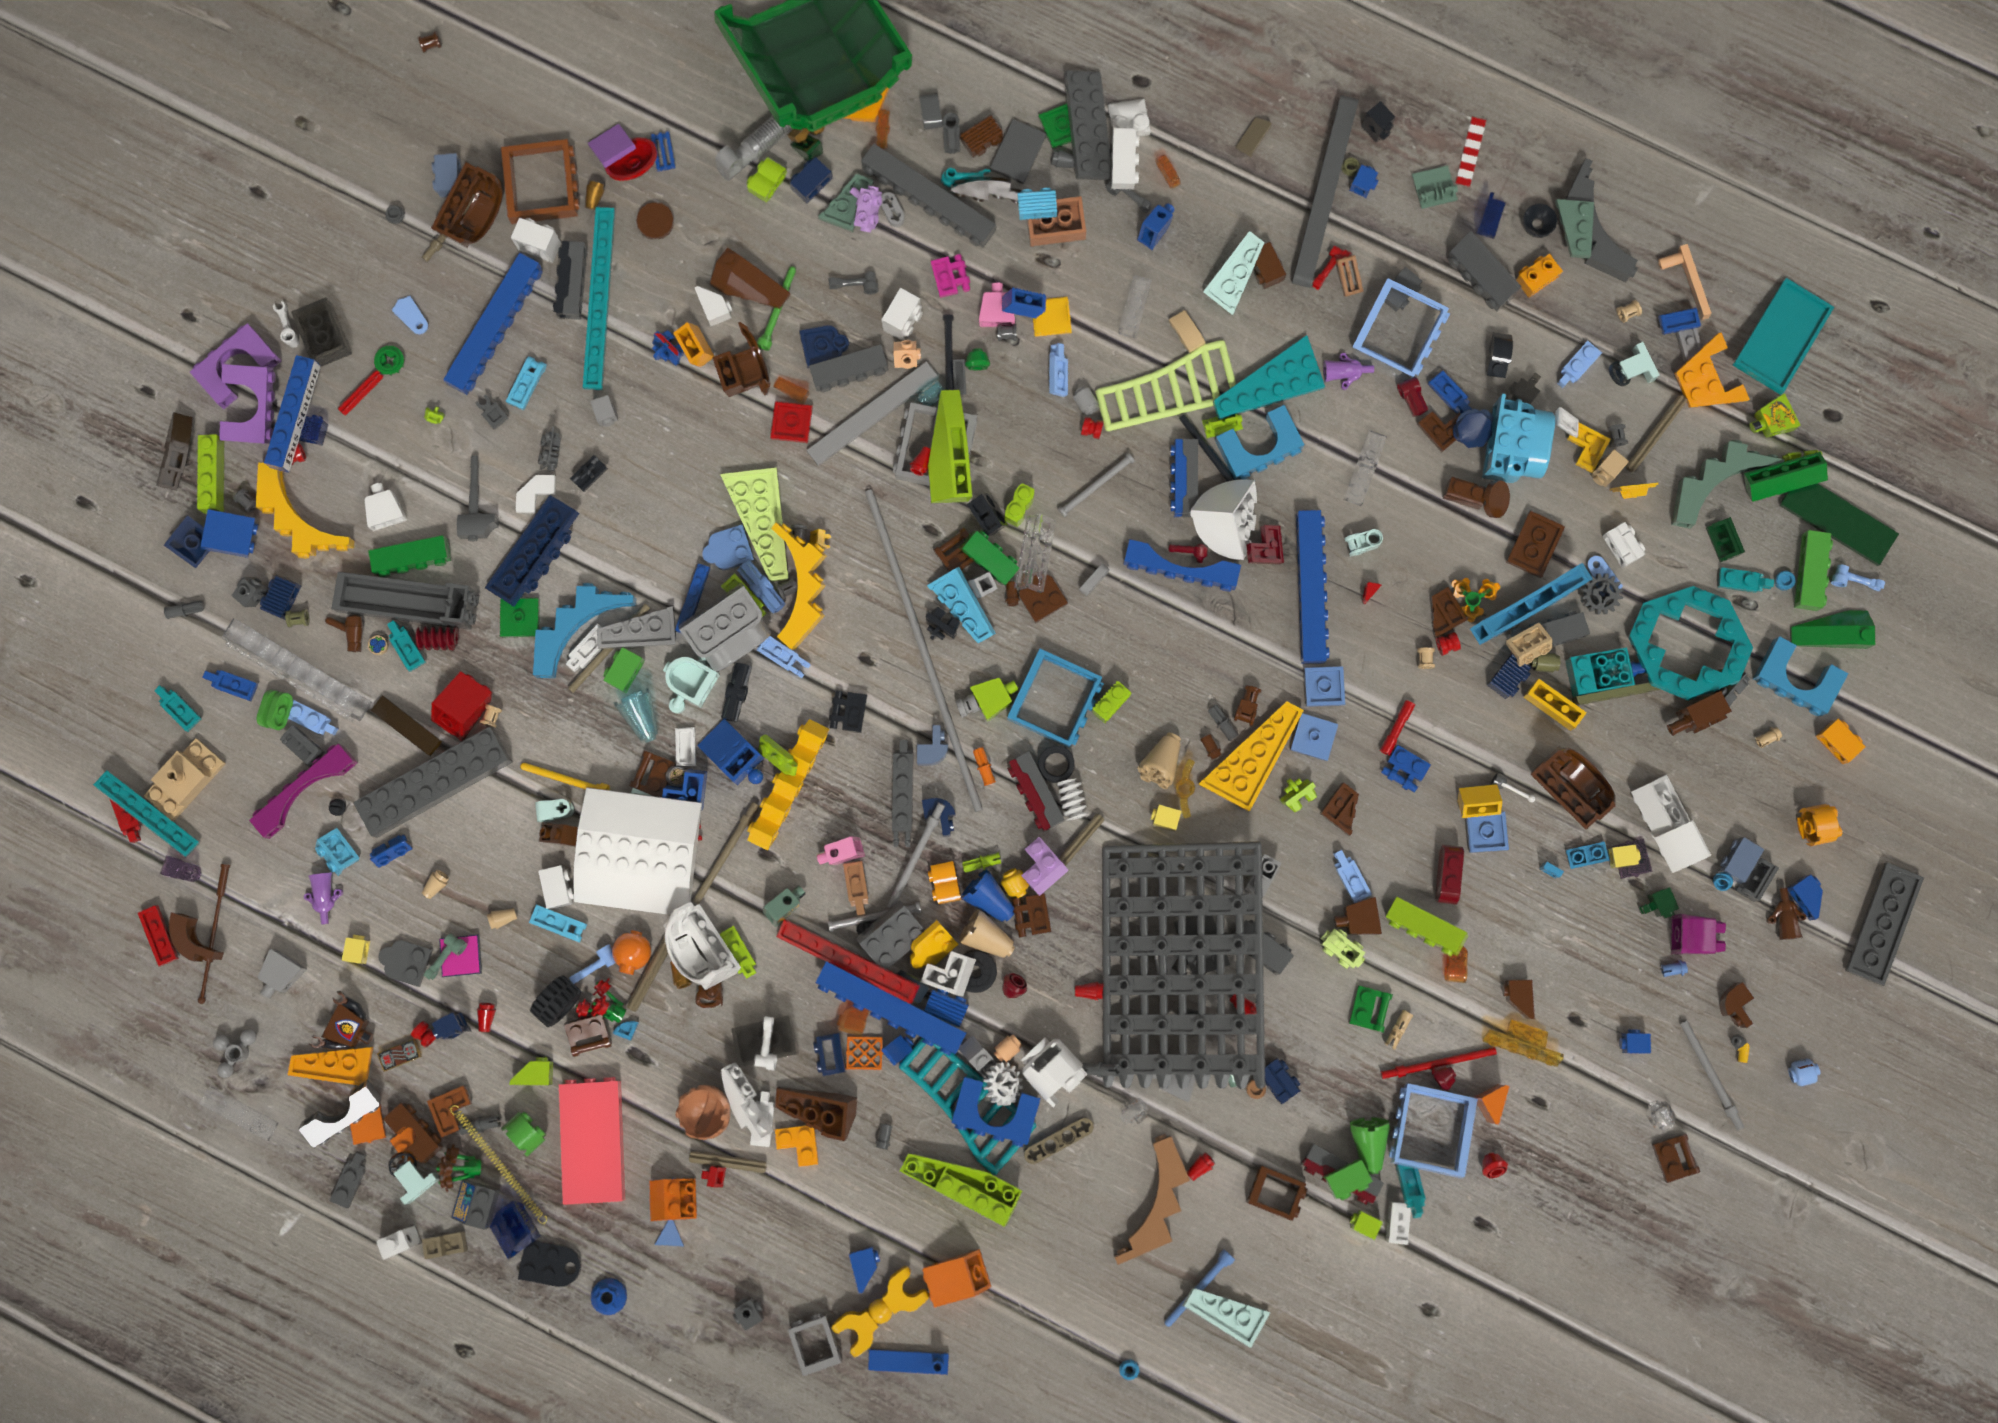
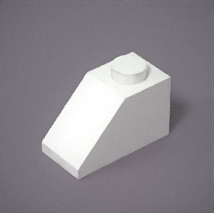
M699 286L694 287L710 326L731 318L729 312L732 311L728 300L724 301L722 295Z

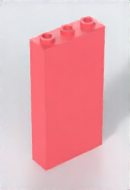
M615 1077L604 1078V1082H596V1078L584 1079V1083H576V1080H564L565 1084L559 1085L563 1205L624 1201L625 1174L621 1081H616Z

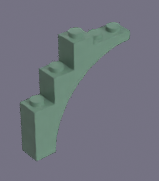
M1739 440L1727 442L1723 446L1721 462L1717 458H1708L1701 463L1698 480L1697 477L1686 476L1679 481L1671 525L1692 528L1696 525L1699 510L1706 497L1721 481L1739 473L1782 463L1784 459L1778 458L1777 455H1760L1757 451L1747 452L1748 445L1742 444V441Z

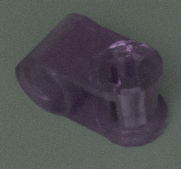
M167 855L160 871L161 875L189 882L199 880L202 873L199 866Z

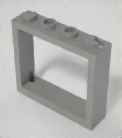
M910 403V408L905 410L904 419H907L906 426H902L900 437H903L902 444H898L897 455H899V460L894 463L893 473H896V480L929 486V476H918L912 472L903 471L915 412L936 416L937 408ZM963 413L965 422H968L966 435L970 459L978 419L977 415Z

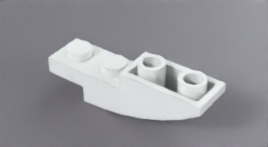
M734 1062L721 1069L724 1090L731 1110L740 1127L744 1128L747 1126L757 1142L773 1133L774 1131L753 1100L757 1095L738 1064Z

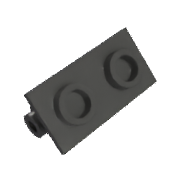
M1743 672L1739 683L1725 686L1716 691V693L1722 692L1729 707L1737 698L1733 692L1736 691L1737 694H1741L1749 685L1748 681L1750 679L1746 676V672Z

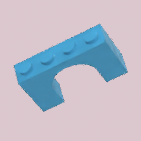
M1285 405L1268 412L1265 417L1276 440L1275 448L1266 455L1257 456L1248 453L1241 445L1234 429L1216 436L1215 443L1235 480H1245L1255 471L1260 473L1266 470L1268 465L1272 463L1277 465L1283 462L1285 457L1289 455L1294 457L1302 452L1301 450L1305 444Z
M1780 636L1773 639L1753 679L1758 681L1757 684L1761 687H1769L1774 690L1776 695L1791 699L1794 705L1804 706L1815 716L1828 714L1849 673L1832 664L1824 668L1816 685L1811 690H1800L1790 683L1786 674L1788 661L1797 645Z

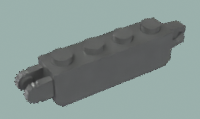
M900 740V750H895V754H893L892 832H894V847L899 845V832L906 833L905 845L910 847L913 829L914 756L912 750H908V740Z

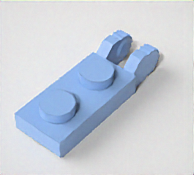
M771 636L757 648L759 653L785 670H790L800 678H803L804 674L792 667L795 661L808 669L811 666L804 659L800 658L797 653Z

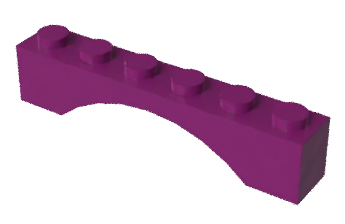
M334 744L326 751L327 754L322 758L319 757L314 760L308 770L300 772L293 783L285 785L278 796L271 797L264 808H259L252 814L253 817L249 821L263 838H272L285 826L286 817L291 805L304 789L324 778L344 776L358 764L343 745Z

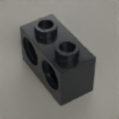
M988 493L979 495L967 504L988 536L996 534L1008 525Z

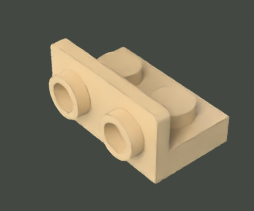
M1537 623L1506 640V645L1517 658V664L1520 667L1531 663L1540 655L1547 654L1552 649V638L1542 625Z

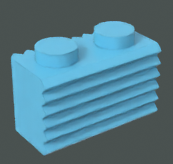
M1042 188L1040 191L1033 192L1031 189H1024L1018 193L1019 220L1057 217L1056 191L1051 190V188Z

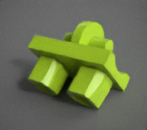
M1289 778L1286 780L1289 786L1284 789L1286 794L1279 800L1293 812H1297L1303 807L1299 802L1301 797L1304 796L1308 802L1317 797L1314 790L1316 786L1308 779L1302 782L1300 778L1296 781Z

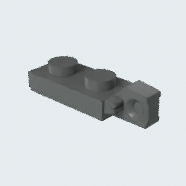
M356 1152L353 1160H348L347 1164H345L329 1200L330 1202L347 1209L350 1207L366 1172L364 1171L366 1166L362 1165L366 1157L365 1154Z

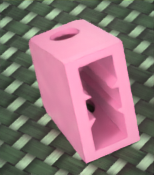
M992 283V292L984 293L979 316V327H998V324H1001V326H1013L1015 324L1014 314L1002 312V296L1007 293L1003 292L1002 283Z
M851 836L825 845V851L817 853V860L820 865L827 862L829 865H838L864 857L865 853L861 839Z

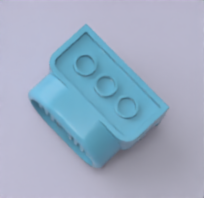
M1502 394L1492 409L1494 417L1492 436L1487 441L1482 478L1501 480L1507 483L1517 482L1521 476L1541 479L1544 477L1550 461L1555 430V414L1550 411L1534 409L1531 404L1523 403L1522 399H1517L1516 401L1506 400V394Z

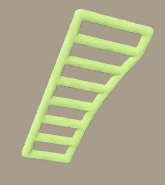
M1219 340L1206 343L1157 371L1122 383L1096 389L1095 393L1105 430L1112 431L1214 406L1213 401L1220 396L1210 360L1209 350L1219 348L1229 388L1231 389L1236 385L1225 341ZM1200 354L1202 355L1213 396L1212 399L1202 401L1191 361ZM1184 364L1195 403L1187 405L1183 403L1175 369ZM1166 374L1169 376L1176 403L1175 408L1167 410L1165 409L1158 378ZM1151 381L1158 412L1147 414L1140 385ZM1133 387L1140 416L1129 419L1122 390ZM1115 392L1122 420L1111 423L1104 395Z

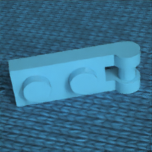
M529 356L506 402L524 411L541 375L546 370L547 364L544 362L539 363L535 361V358ZM531 368L536 369L534 373L530 372Z
M539 905L535 906L529 921L533 925L577 942L581 941L582 931L587 927V924ZM571 925L576 926L574 933L568 932Z

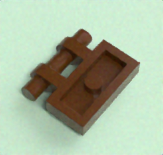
M1045 893L1040 896H1027L1026 905H1021L1020 898L1012 899L1013 912L1016 919L1015 930H1018L1019 938L1026 937L1025 929L1031 928L1032 935L1051 932ZM1023 911H1028L1030 922L1024 923Z

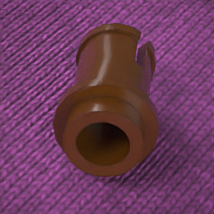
M1008 582L1005 585L1007 598L1005 603L1009 607L1018 606L1020 598H1018L1017 582Z
M1211 734L1200 739L1208 752L1207 756L1211 760L1222 755L1220 752L1221 748L1218 749Z

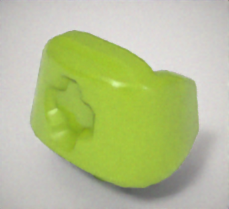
M437 406L434 410L426 407L424 418L428 422L440 424L445 414L439 412V407Z

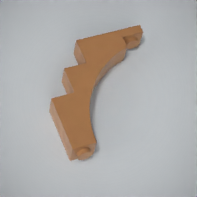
M1166 1134L1156 1137V1142L1152 1143L1158 1164V1185L1153 1205L1143 1223L1128 1237L1132 1248L1124 1247L1116 1251L1117 1254L1114 1257L1118 1265L1172 1242L1163 1219L1181 1211L1172 1188L1190 1181L1172 1137L1166 1136Z

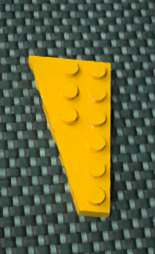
M1286 701L1198 785L1250 812L1304 710Z

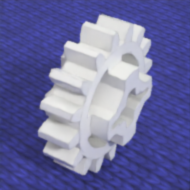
M996 1063L995 1066H990L991 1071L986 1072L988 1079H984V1082L987 1083L984 1090L989 1091L986 1096L992 1097L991 1102L997 1103L998 1106L1011 1105V1103L1016 1102V1097L1021 1096L1018 1092L1019 1089H1023L1019 1085V1082L1023 1081L1021 1078H1018L1020 1072L1015 1071V1066H1010V1063Z

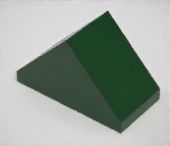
M810 135L802 142L794 141L790 144L806 162L812 161L815 157L818 158L823 154L820 140Z

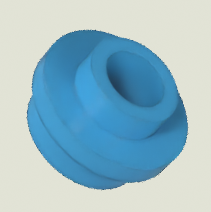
M1719 872L1714 875L1713 884L1716 889L1726 891L1732 887L1733 878L1728 873Z
M1131 1359L1123 1361L1119 1367L1120 1375L1126 1380L1135 1379L1139 1374L1138 1364ZM1127 1366H1131L1133 1368V1371L1131 1373H1127L1125 1371Z

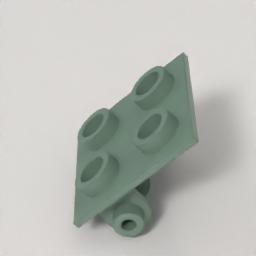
M1448 165L1412 174L1421 209L1458 200L1456 195L1458 187L1453 185Z

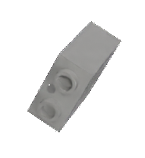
M817 1313L810 1316L811 1320L803 1322V1319L791 1323L792 1327L788 1329L803 1376L842 1362L827 1314L822 1316V1313ZM823 1323L833 1355L806 1364L796 1332Z

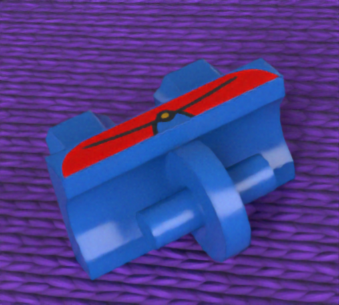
M669 330L663 333L659 331L654 333L655 338L652 341L654 345L652 349L655 351L653 358L655 360L662 358L665 362L669 360L674 366L678 365L680 358L685 353L679 343L675 346L671 344L674 340L673 334Z

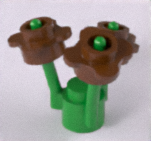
M455 1144L452 1145V1148H447V1152L444 1153L445 1157H441V1162L437 1163L436 1173L440 1175L438 1184L441 1185V1189L445 1188L446 1192H449L448 1189L454 1188L453 1182L474 1178L475 1175H480L481 1160L475 1159V1156L460 1155V1148H456ZM457 1159L468 1161L464 1162V1166H452V1163L456 1164ZM463 1170L465 1174L452 1177V1171Z

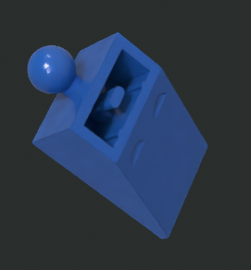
M725 719L697 745L737 786L747 776L752 784L762 782L763 773L754 768L764 757Z

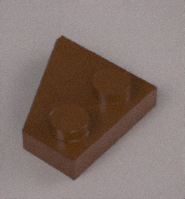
M1449 587L1431 597L1435 639L1468 620Z

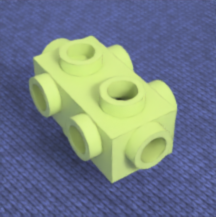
M1332 929L1331 932L1327 930L1321 937V940H1323L1321 945L1324 947L1322 951L1330 957L1335 955L1340 959L1338 963L1345 969H1348V967L1353 969L1355 966L1359 968L1365 960L1363 958L1365 952L1362 950L1364 947L1356 941L1352 943L1347 939L1348 935L1341 929ZM1348 951L1353 953L1351 959L1346 956Z

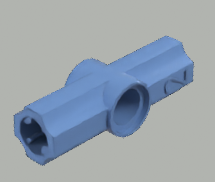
M750 560L744 562L737 570L739 574L749 584V588L759 600L761 599L770 612L775 614L786 605L773 589L774 587L770 581L758 571Z

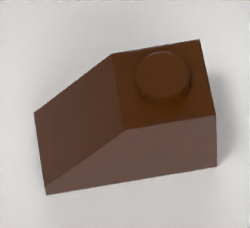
M1532 980L1505 981V985H1502V994L1504 997L1506 996V1001L1526 1019H1535Z

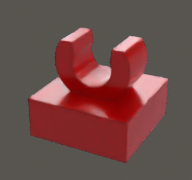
M710 1166V1171L702 1170L701 1179L708 1180V1187L723 1188L726 1168Z

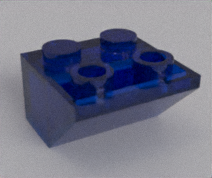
M513 1200L495 1214L489 1226L509 1260L541 1236L523 1203Z

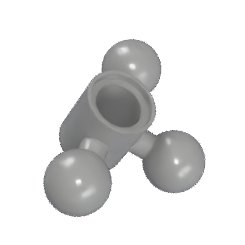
M246 1029L241 1033L239 1045H230L229 1039L225 1035H218L214 1038V1048L220 1051L226 1050L225 1057L228 1060L221 1063L217 1068V1073L220 1077H230L234 1071L233 1064L235 1062H243L248 1058L249 1050L246 1046L253 1044L257 1037L253 1030ZM238 1048L240 1051V1056L236 1059L234 1057V1051Z

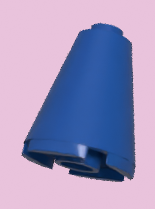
M985 869L978 874L980 878L973 879L963 891L961 899L1001 922L1004 920L1009 921L1014 915V906L992 874Z

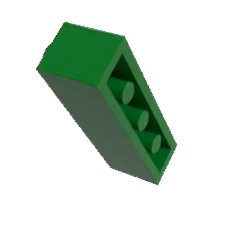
M1821 452L1744 473L1746 492L1751 501L1754 502L1827 481V462Z
M443 535L368 550L372 573L379 577H388L390 573L395 572L404 574L408 573L410 569L415 568L416 570H424L429 565L434 564L435 566L446 565V562L452 561L448 539Z

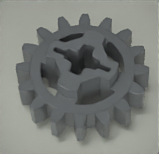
M1600 573L1596 574V579L1591 576L1592 580L1585 584L1586 588L1580 590L1584 592V595L1580 598L1586 600L1583 606H1590L1588 611L1592 612L1595 610V614H1600L1601 610L1603 614H1608V609L1614 612V605H1621L1618 599H1623V596H1620L1619 593L1624 590L1618 589L1621 583L1614 582L1615 576L1608 578L1607 573H1604L1603 577ZM1600 581L1598 586L1593 589L1592 586ZM1599 591L1605 593V597L1599 595ZM1612 599V601L1608 605H1606V602Z

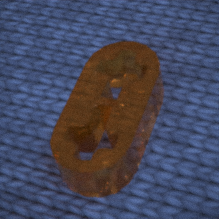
M1163 154L1156 158V164L1169 187L1174 189L1181 185L1180 179L1167 156Z

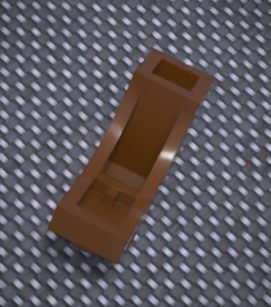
M171 912L169 919L170 937L174 947L183 957L198 962H203V960L208 962L222 960L224 952L209 948L198 940L196 935L197 918Z

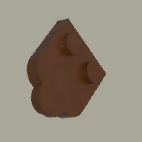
M1030 571L1023 576L1022 582L1024 586L1019 591V597L1035 624L1068 604L1050 575L1043 574L1040 576L1037 572Z

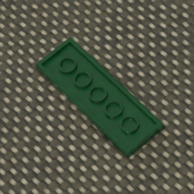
M1819 484L1787 492L1779 505L1821 532L1831 533V538L1876 566L1882 563L1899 535L1893 529Z

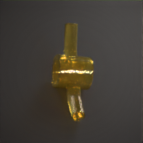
M1190 759L1187 760L1182 771V779L1175 786V794L1180 798V807L1184 819L1191 817L1188 798L1195 791V784L1189 779L1195 762ZM1188 784L1190 786V793L1183 794V792H1180L1179 785Z

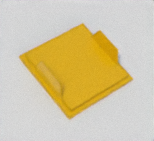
M1068 296L1046 299L1045 312L1037 318H1033L1035 337L1072 333Z
M1658 483L1611 488L1610 491L1620 492L1623 499L1636 498L1637 496H1646L1648 488L1656 487Z

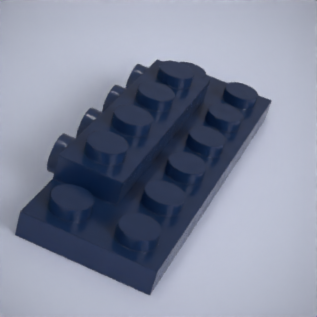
M549 495L485 586V589L515 607L524 592L529 594L537 589L538 581L542 575L544 576L548 573L550 563L560 556L562 546L570 542L572 531L569 528L580 513Z

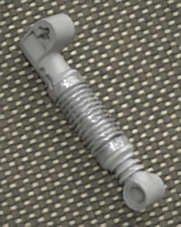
M814 87L800 92L798 100L808 114L809 111H814L821 106L824 97ZM772 115V118L769 117L767 122H764L755 132L747 136L741 142V146L735 151L729 146L722 148L715 158L717 170L724 179L730 181L752 161H757L772 146L782 140L792 130L791 126L780 127Z

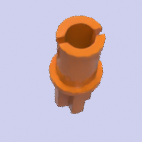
M980 747L973 750L979 767L977 770L980 771L984 786L995 783L996 780L990 767L991 764L988 762L984 748Z

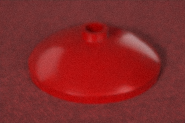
M632 138L631 141L636 149L606 167V173L610 178L617 181H630L641 177L655 163L657 158L655 144L647 138Z

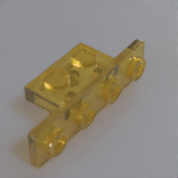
M1512 1019L1508 1023L1506 1034L1489 1029L1483 1038V1042L1491 1046L1526 1056L1529 1059L1546 1063L1549 1066L1558 1067L1564 1058V1054L1546 1048L1547 1031Z

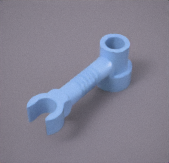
M1842 564L1837 565L1836 573L1832 576L1831 584L1836 587H1846L1848 580L1866 585L1875 591L1884 589L1885 585L1883 580L1870 579L1848 572L1849 567Z
M610 944L596 952L600 958L599 960L569 977L570 981L575 984L605 964L607 967L613 965L615 961Z

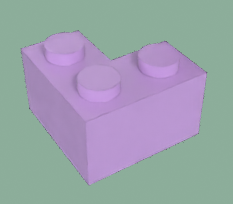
M1040 837L1025 848L1026 852L1036 863L1021 876L1040 896L1069 870Z

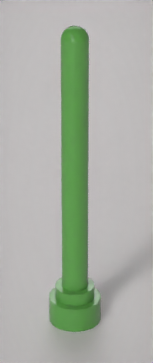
M793 266L788 269L782 285L787 291L796 272V268ZM782 307L780 309H773L764 335H761L757 340V344L762 350L770 351L772 346L771 335Z

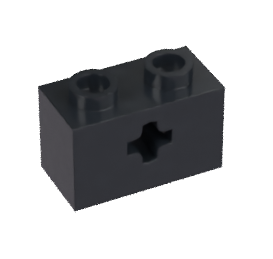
M1380 101L1366 113L1361 127L1377 143L1380 139L1385 140L1391 134L1390 130L1394 126L1393 122L1396 117Z

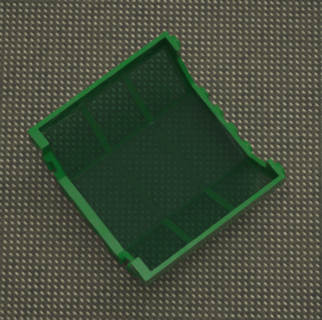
M786 0L784 3L772 6L761 13H756L750 18L733 15V6L731 4L721 6L714 11L716 25L780 127L789 125L792 129L802 130V128H807L808 131L814 132L877 103L882 98L881 93L887 87L891 89L899 80L898 75L904 69L907 71L912 66L911 52L877 0Z

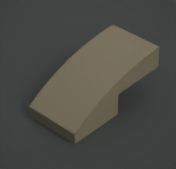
M465 1231L422 1239L424 1259L468 1251Z

